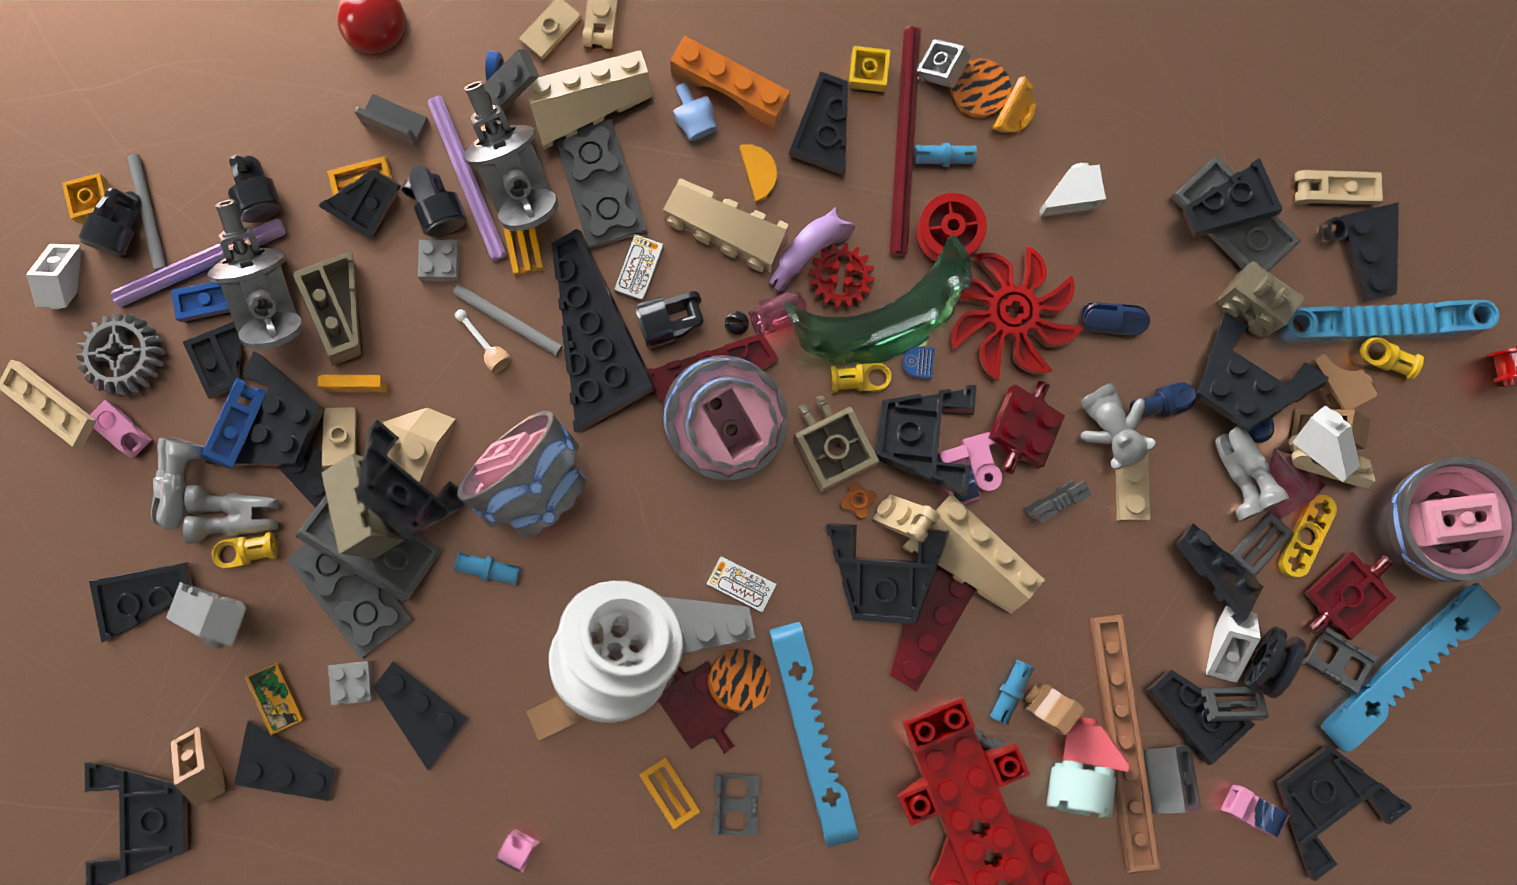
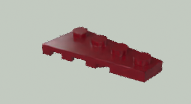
M763 333L726 344L724 347L700 352L695 356L682 360L678 359L667 363V365L647 370L657 388L653 392L663 406L666 394L676 377L688 366L701 359L720 355L734 356L745 359L758 366L761 370H764L776 363L779 358Z
M939 565L918 622L916 624H904L889 672V676L914 691H918L976 591V588L966 582L961 584L953 579V574Z

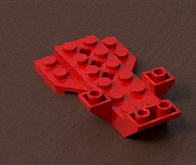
M962 696L902 722L909 747L922 777L898 794V798L910 826L938 815L946 834L942 853L937 866L934 867L930 876L932 885H999L1001 880H1005L1010 885H1071L1049 830L1009 813L999 790V787H1004L1030 775L1017 744L983 751L974 730L975 725ZM977 819L985 823V826L982 827L983 830L979 833L975 830L971 831V828L975 827L973 822ZM988 850L997 853L995 860L991 863L988 860H984L985 857H988L986 854Z

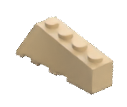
M641 50L539 77L526 89L544 150L553 146L552 141L564 135L566 138L577 134V129L591 122L593 125L604 121V117L613 111L620 113L653 97L648 70Z
M680 178L663 208L664 218L667 220L666 223L679 231H682L684 228L694 233L693 237L704 244H709L710 242L720 247V251L729 257L736 258V256L747 260V264L757 271L763 272L765 269L771 273L787 243L789 224L779 220L777 225L772 224L766 219V214L757 210L751 214L746 213L738 202L731 199H724L720 202L717 200L718 197L714 192Z
M952 494L935 510L941 516L936 524L932 523L928 529L950 530L939 566L952 573V578L961 584L964 582L970 584L977 589L979 595L1011 614L1026 603L1044 582L1045 579ZM910 538L902 548L911 553L913 551L918 553V541Z

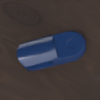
M1089 302L1081 310V316L1088 331L1140 335L1150 325L1148 312L1138 305Z

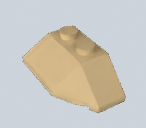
M424 408L383 422L388 429L399 437L387 456L426 488L456 419L430 408Z

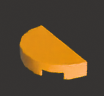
M1021 77L1017 81L992 129L1001 133H1012L1027 127L1032 121L1037 104H1034V95L1032 93L1034 88L1026 77Z
M752 144L739 145L754 201L757 204L765 200L774 189L777 181V167L772 156L763 148Z

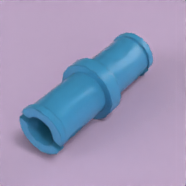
M942 143L941 146L916 145L914 154L926 155H917V157H914L915 164H941L942 167H949L950 164L975 165L977 155L973 154L977 152L976 145L950 146V143Z
M458 552L454 572L458 571L479 576L482 581L486 582L488 579L516 586L520 566L493 561L494 558L487 556L485 559Z
M1018 659L1015 661L1016 663L1006 684L1001 685L1000 690L1002 692L990 714V717L1006 725H1009L1010 718L1019 699L1023 701L1025 695L1022 693L1032 672L1035 670L1034 667Z

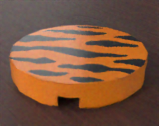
M979 58L968 61L955 87L951 88V95L961 112L970 117L983 119L995 113L997 114L1003 109L1010 96L1011 83L1008 74L1002 66L992 60Z
M738 648L726 651L713 662L710 674L708 675V685L710 693L718 705L736 713H744L754 710L765 701L770 692L771 677L768 667L758 655L749 650Z

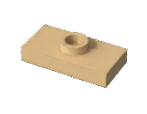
M554 0L519 38L520 43L543 61L582 19L581 14L564 0Z
M356 407L325 408L322 446L323 470H327L351 454L356 455Z

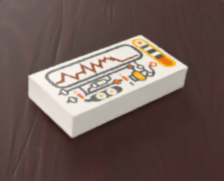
M635 234L614 288L615 293L644 302L664 244Z
M722 556L707 582L708 586L760 612H763L776 586L775 583Z

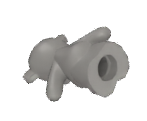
M1106 384L1082 399L1081 406L1104 431L1082 432L1081 439L1087 443L1112 444L1114 458L1111 460V466L1115 470L1126 465L1139 463L1145 458L1148 451L1156 447V442L1152 438H1144L1135 431L1146 408L1144 399L1135 401L1128 416H1126L1119 392L1114 384Z

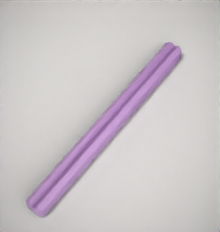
M442 96L430 98L428 100L429 108L488 253L493 261L503 259L507 256L506 250L472 167L464 160L465 150Z
M274 219L252 229L259 246L286 234L285 227L279 219ZM245 237L243 240L249 241V238ZM232 241L228 242V247L234 243ZM219 243L113 290L111 297L114 303L119 307H123L213 267L225 258L221 245Z

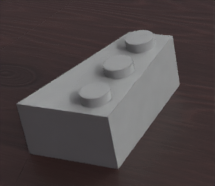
M180 582L166 619L202 637L203 644L223 649L224 644L232 646L246 607L241 601Z
M661 597L672 608L679 621L683 634L682 654L755 639L750 609L747 606Z

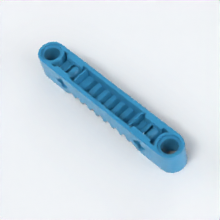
M1483 299L1445 301L1425 305L1418 303L1415 305L1405 304L1398 306V304L1378 307L1370 305L1350 308V306L1343 308L1338 306L1298 308L1288 323L1278 329L1277 332L1279 337L1289 344L1365 341L1373 337L1395 340L1474 336L1494 327L1499 321L1500 313L1494 303ZM1474 313L1480 317V323L1476 321ZM1293 320L1300 323L1302 332L1297 331L1293 327Z
M1474 583L1465 588L1360 687L1359 694L1351 695L1322 723L1321 728L1344 753L1355 749L1386 720L1389 713L1388 706L1394 707L1396 705L1394 698H1404L1403 690H1412L1414 688L1412 681H1422L1421 673H1430L1432 671L1430 664L1441 663L1439 656H1448L1450 654L1448 648L1457 647V640H1469L1474 637L1500 612L1501 606L1479 583Z
M800 621L769 629L827 847L830 848L859 840L847 792L835 780L838 774L828 771L835 762L832 759H825V756L831 752V748L821 745L828 737L825 734H818V731L824 727L823 722L815 721V718L821 714V711L811 708L818 700L815 697H808V693L814 689V685H807L813 676V666ZM797 662L799 667L804 666L805 673L801 674V680L799 681L796 680L795 676L789 677L788 670L793 669L792 663ZM831 788L835 793L839 792V796L834 798L835 803L832 805L827 800H822V797L827 795L826 789Z

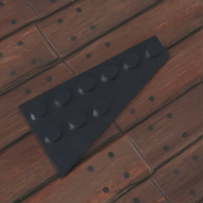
M575 229L551 243L555 278L559 284L560 298L558 303L563 318V326L561 328L566 370L569 373L571 393H569L570 403L573 405L575 417L573 428L574 432L580 433L657 388L582 231Z

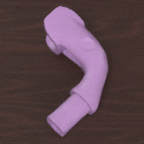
M835 207L825 216L811 222L799 233L780 257V265L770 277V284L774 285L778 280L774 288L779 291H785L794 275L802 270L803 266L814 254L834 243L837 245L846 241L854 231L855 225L852 222L843 221L838 218L839 214L836 212L837 208Z

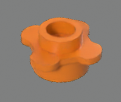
M852 482L849 485L850 491L847 496L841 499V507L856 513L859 518H865L869 514L868 509L871 503L877 500V494L873 490L868 491L864 489L859 482ZM857 497L862 499L860 503L856 502Z

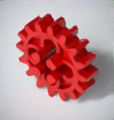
M834 243L829 253L824 248L821 249L820 256L822 259L813 258L812 264L816 268H810L808 275L815 279L809 281V287H817L814 297L819 298L823 296L825 298L823 303L825 307L831 301L834 302L835 310H838L840 304L843 303L849 310L852 307L853 300L859 305L862 303L863 298L861 294L869 296L871 289L866 285H873L875 278L868 276L873 272L874 266L865 265L869 256L859 257V247L849 251L848 243H844L842 250H838ZM845 258L849 263L846 265L844 272L845 280L842 287L844 294L837 295L834 290L837 287V275L841 264L838 260ZM829 271L831 276L823 278L821 272ZM853 275H859L862 281L859 283L853 282Z

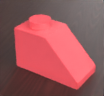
M1079 717L1067 733L1063 760L1131 772L1132 765L1105 728L1096 726V719Z

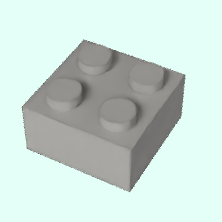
M934 39L917 72L924 81L954 88L971 56L965 46Z
M419 240L418 278L420 281L459 282V242L457 240Z
M372 661L328 665L331 706L376 701L375 689L373 688Z

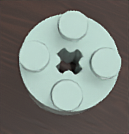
M1073 761L1055 763V767H1051L1046 807H1054V810L1089 816L1094 812L1099 813V818H1112L1116 785L1114 770L1104 767H1095V770H1083L1082 763Z

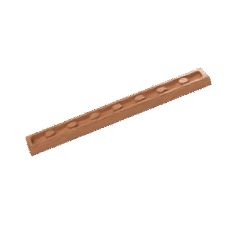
M1123 615L1090 618L1106 731L1132 765L1131 772L1113 769L1114 777L1116 778L1115 796L1126 872L1133 874L1161 870L1124 617Z

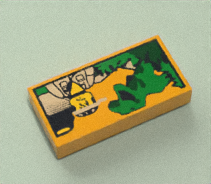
M277 663L245 677L271 736L303 721Z

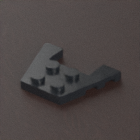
M1225 312L1196 395L1197 399L1247 432H1250L1281 413L1284 408L1294 402H1299L1307 394L1315 389L1322 388L1326 384L1329 377L1306 362L1289 383L1285 384L1233 351L1247 333L1249 326Z
M253 351L242 377L267 386L268 390L234 466H301L325 408L287 378L282 371L273 366L264 356ZM207 459L205 461V463H208L216 467L221 466Z
M977 385L965 386V389L951 391L950 389L939 390V394L923 397L921 394L882 400L876 450L879 461L962 496H967L970 465L938 462L937 457L942 412L974 415Z
M377 419L368 429L356 498L404 538L409 539L460 510L466 504L458 498L459 488L451 481L441 489L436 497L389 458L387 454L399 437Z
M826 524L828 536L831 537L834 547L833 554L842 574V584L853 620L916 624L946 546L950 530L928 529L926 531L928 536L923 543L918 541V561L856 557L857 525Z
M1328 745L1322 747L1276 782L1286 813L1289 814L1288 819L1307 875L1313 881H1317L1338 865L1318 838V835L1367 799L1384 823L1390 825L1412 809V806L1407 801L1400 799L1389 791V788L1381 782L1374 780L1363 772V769Z
M98 762L84 763L85 792L119 790L120 858L87 861L86 885H109L188 851L187 798L174 785V782Z

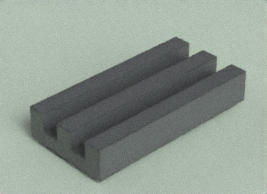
M1268 512L1232 551L1231 555L1243 569L1256 576L1294 532L1272 512ZM1272 522L1273 526L1244 558L1240 557L1265 527ZM1280 529L1283 532L1280 537L1251 567L1249 562Z
M1251 687L1205 688L1201 691L1202 697H1206L1207 700L1204 703V707L1209 709L1210 713L1207 715L1208 722L1261 721L1269 718L1262 687L1257 689ZM1256 696V700L1216 701L1215 697ZM1218 709H1259V711L1218 712Z

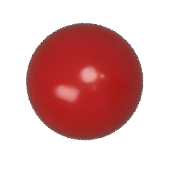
M341 0L337 11L339 31L350 46L363 53L378 54L391 49L399 42L405 30V13L399 0Z

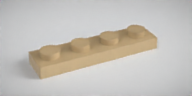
M10 360L0 379V390L72 447L83 448L97 421L23 363Z

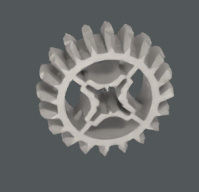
M114 313L112 319L108 316H102V325L91 322L93 328L91 333L87 331L82 332L87 340L85 343H77L78 347L83 349V353L76 355L77 360L83 362L78 369L86 374L84 377L86 382L94 383V389L100 392L104 390L106 394L111 396L115 395L116 392L120 396H127L129 390L135 394L139 393V384L150 387L149 376L153 378L159 377L154 368L155 366H164L163 362L157 359V357L165 354L162 348L157 347L163 341L159 336H154L157 331L151 325L147 326L146 320L142 318L136 320V317L132 314H126L124 317L120 313ZM127 332L137 335L141 344L140 348L131 345V340L127 338ZM102 361L110 364V369L114 371V377H108L101 367Z

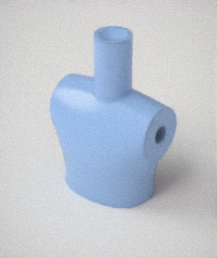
M687 83L677 86L676 90L683 105L673 110V115L677 125L684 130L689 141L698 140L715 132L718 126L715 122L714 110L709 98L705 96L694 100Z

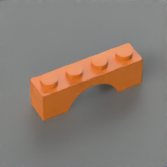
M685 35L670 59L672 75L696 88L706 86L726 94L739 103L749 116L773 129L776 128L789 105V90Z

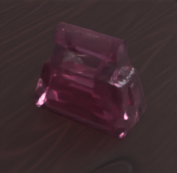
M792 291L785 292L768 300H762L755 308L748 311L756 335L760 333L765 335L810 318L802 293L797 292L793 294Z

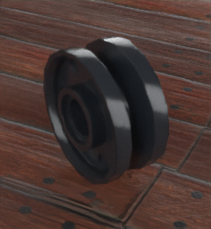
M1278 626L1272 627L1261 638L1248 661L1244 674L1245 685L1255 689L1263 685L1262 691L1264 695L1270 698H1277L1282 695L1290 686L1302 664L1306 650L1304 640L1297 636H1292L1287 640V633L1284 629Z

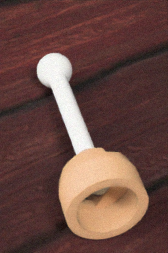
M460 309L455 313V318L465 324L486 350L484 362L492 373H497L504 369L512 359L506 350L498 346L490 347L468 320L465 310Z

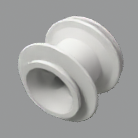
M608 581L586 588L567 606L562 616L559 630L551 644L549 669L553 685L559 697L577 714L601 723L627 721L644 713L662 695L667 681L675 673L681 660L683 634L679 621L672 608L663 598L642 585L628 581ZM611 632L620 633L622 637L616 638ZM592 637L599 639L601 644H593ZM629 646H636L640 652H632ZM608 655H613L617 660H611L608 658Z

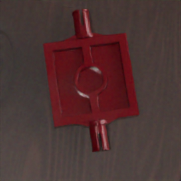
M1045 381L1037 382L1033 394L1017 384L1009 387L988 436L989 439L999 444L1008 454L1002 466V470L1008 474L1015 473L1019 460L1026 461L1037 469L1044 467L1065 417L1064 414L1045 402V396L1050 388V385L1048 383L1045 384Z
M1353 551L1345 554L1304 593L1320 613V616L1308 625L1309 630H1313L1312 633L1318 636L1330 624L1336 627L1347 640L1355 638L1396 599L1385 587L1381 578L1393 566V562L1389 561L1388 557L1382 556L1371 567L1363 563Z
M708 660L696 669L686 672L678 665L675 673L672 675L674 680L663 691L657 700L690 750L703 741L714 738L725 754L729 750L724 742L729 749H732L735 745H733L724 730L731 721L743 713H736L728 708H723L718 705L711 695L708 675L712 666Z

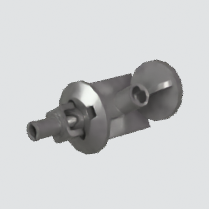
M477 81L469 84L464 90L475 111L470 117V121L478 139L466 150L464 160L468 165L477 167L498 213V219L505 229L519 231L536 227L547 221L558 208V199L551 190L531 143L535 139L536 132L529 125H509L501 106L491 104L483 82Z
M235 200L217 203L215 207L224 229L218 235V240L225 258L209 270L207 276L213 283L221 285L241 344L250 349H269L290 342L303 330V322L296 313L281 269V265L285 262L286 258L284 252L270 248H259L252 228L242 224ZM245 237H248L249 241H245L243 239ZM232 241L234 244L228 247L227 243Z

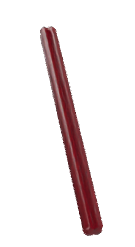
M909 26L903 30L890 254L895 256H904L908 253L918 89L917 69L919 67L921 30L915 26Z

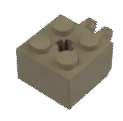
M1253 260L1234 276L1216 301V304L1222 307L1221 310L1224 313L1227 312L1249 326L1248 330L1252 334L1266 338L1288 323L1305 297L1277 279Z
M821 395L816 398V401L825 419L816 423L810 408L806 404L799 406V410L808 427L795 433L793 439L820 492L823 493L875 467L879 459L853 409L848 407L833 415L827 401ZM836 443V447L841 445L843 449L840 452V456L830 454L831 444Z

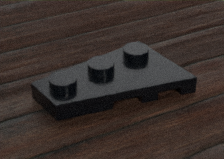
M820 71L789 150V156L845 176L848 81Z
M1258 158L1248 168L1240 173L1238 171L1219 187L1212 188L1186 205L1182 213L1193 238L1280 215L1283 208L1262 161Z
M1399 202L1342 215L1341 218L1349 226V233L1344 242L1363 303L1393 297L1397 294Z
M1193 523L1184 531L1176 545L1200 576L1208 577L1216 589L1213 592L1220 602L1226 600L1235 612L1231 617L1239 626L1247 620L1263 586L1253 574L1243 569L1230 553L1219 547L1207 532L1201 530Z
M188 562L89 581L101 643L108 641L171 606L180 582L193 586Z
M396 661L390 664L373 686L428 771L433 768L470 719Z
M1168 670L1145 691L1206 765H1213L1256 724L1252 721L1208 722L1207 715L1210 713L1209 709L1204 707V703L1207 700L1206 697H1202L1201 691L1203 689L1177 672ZM1218 709V712H1233L1231 709Z
M249 720L247 721L234 785L331 801L338 768L312 753L289 743L277 734L271 736L268 730Z

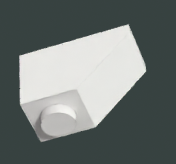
M1089 163L1073 165L1040 209V217L1099 208L1106 200L1100 166H1089Z
M49 244L28 271L26 276L35 307L61 309L66 308L78 290L82 251L80 245Z
M1327 406L1321 408L1309 419L1292 442L1343 483L1360 467L1351 425L1338 412L1329 409Z
M1226 605L1214 630L1206 675L1237 683L1261 638L1257 613L1250 612L1247 620L1238 626L1231 617L1235 612L1230 606Z

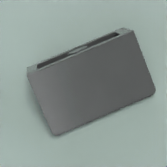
M372 94L365 109L357 107L355 110V114L363 125L414 147H417L429 123L427 117Z
M1183 744L1168 748L1143 750L1152 813H1187L1200 809L1201 804L1191 745Z

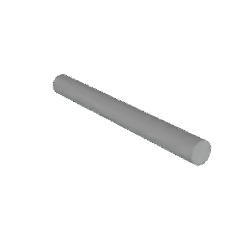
M132 154L127 156L135 193L141 198L139 210L153 269L158 271L165 268L166 263L140 155Z
M460 284L455 287L453 295L551 354L558 356L562 350V345Z

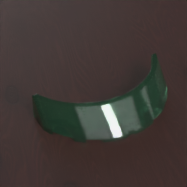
M955 235L948 237L933 267L912 289L895 301L868 313L849 317H824L805 312L789 301L782 304L798 343L806 352H811L828 359L830 363L843 365L844 362H860L861 364L883 362L895 355L904 354L909 349L919 346L929 339L928 333L942 322L945 325L954 314L953 307L964 289H969L972 281L969 254Z

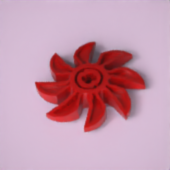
M1026 246L1024 276L1021 286L1013 283V265L1006 258L990 252L975 254L973 256L974 259L991 278L998 291L991 290L984 281L976 278L962 280L947 291L943 300L972 303L983 306L987 310L967 311L957 320L951 334L953 351L974 334L982 331L984 328H989L992 330V333L979 347V360L984 371L996 381L1000 380L1001 354L1004 340L1012 342V360L1019 368L1032 374L1052 372V368L1034 348L1027 335H1033L1039 343L1048 348L1064 346L1078 336L1083 327L1057 324L1048 320H1042L1039 316L1059 315L1066 309L1074 295L1075 285L1073 276L1071 275L1052 292L1044 295L1042 298H1037L1033 293L1045 282L1047 268L1043 258L1036 250ZM1010 308L1016 309L1015 314L1019 313L1016 318L1009 317L1011 313L1007 312Z

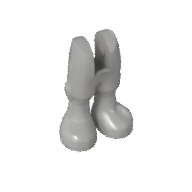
M1240 426L1235 427L1230 431L1229 435L1223 434L1215 440L1224 466L1231 479L1240 487L1243 493L1244 502L1236 509V516L1239 521L1261 514L1290 499L1285 489L1279 486L1270 474L1267 460L1263 457L1246 430Z
M159 438L157 445L158 470L153 478V501L150 519L154 524L165 529L180 527L185 513L184 496L187 487L184 480V470L188 461L202 458L200 455L205 446L186 440Z
M188 485L186 487L184 500L186 510L189 513H228V516L223 518L185 517L183 537L187 544L199 543L207 535L216 533L237 537L242 534L262 533L278 529L277 520L252 519L253 510L279 509L278 499L242 495L238 492L227 494L224 497L212 496L200 485Z

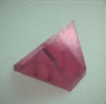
M1274 449L1269 464L1270 474L1278 485L1285 489L1290 499L1274 506L1268 511L1272 512L1278 519H1282L1313 500L1326 484L1318 474L1294 467L1291 454Z

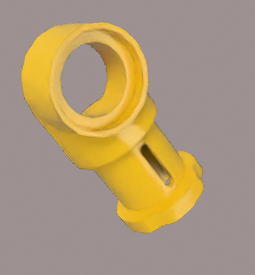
M1369 338L1363 342L1360 348V356L1366 363L1385 371L1391 369L1404 374L1405 378L1410 381L1414 380L1419 374L1424 363L1423 355L1416 354L1414 356L1400 350L1398 345L1382 338ZM1378 342L1384 347V354L1380 359L1373 360L1369 357L1368 350L1372 344Z
M881 363L857 364L855 368L841 369L831 366L832 392L838 393V390L858 389V391L880 393L888 388L892 375L889 368ZM880 370L885 374L886 381L883 385L875 386L869 381V374L872 371Z
M271 531L266 532L265 536L247 539L243 536L223 540L214 546L212 559L217 566L226 569L250 564L251 560L267 557L271 560L277 559L276 539ZM226 546H233L236 550V558L231 563H224L220 558V552Z

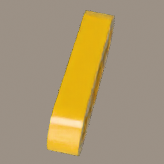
M1318 495L1306 501L1292 530L1294 534L1287 540L1278 559V568L1284 576L1297 578L1309 572L1337 513L1336 503L1331 497ZM1323 503L1322 509L1326 511V514L1319 515L1315 523L1308 522L1307 519H1315L1318 513V509L1314 505ZM1303 528H1309L1314 532L1315 540L1311 545L1304 544L1300 539V532ZM1300 550L1308 551V554L1302 553L1297 559V563L1301 565L1300 568L1291 570L1292 564L1288 560L1296 558Z

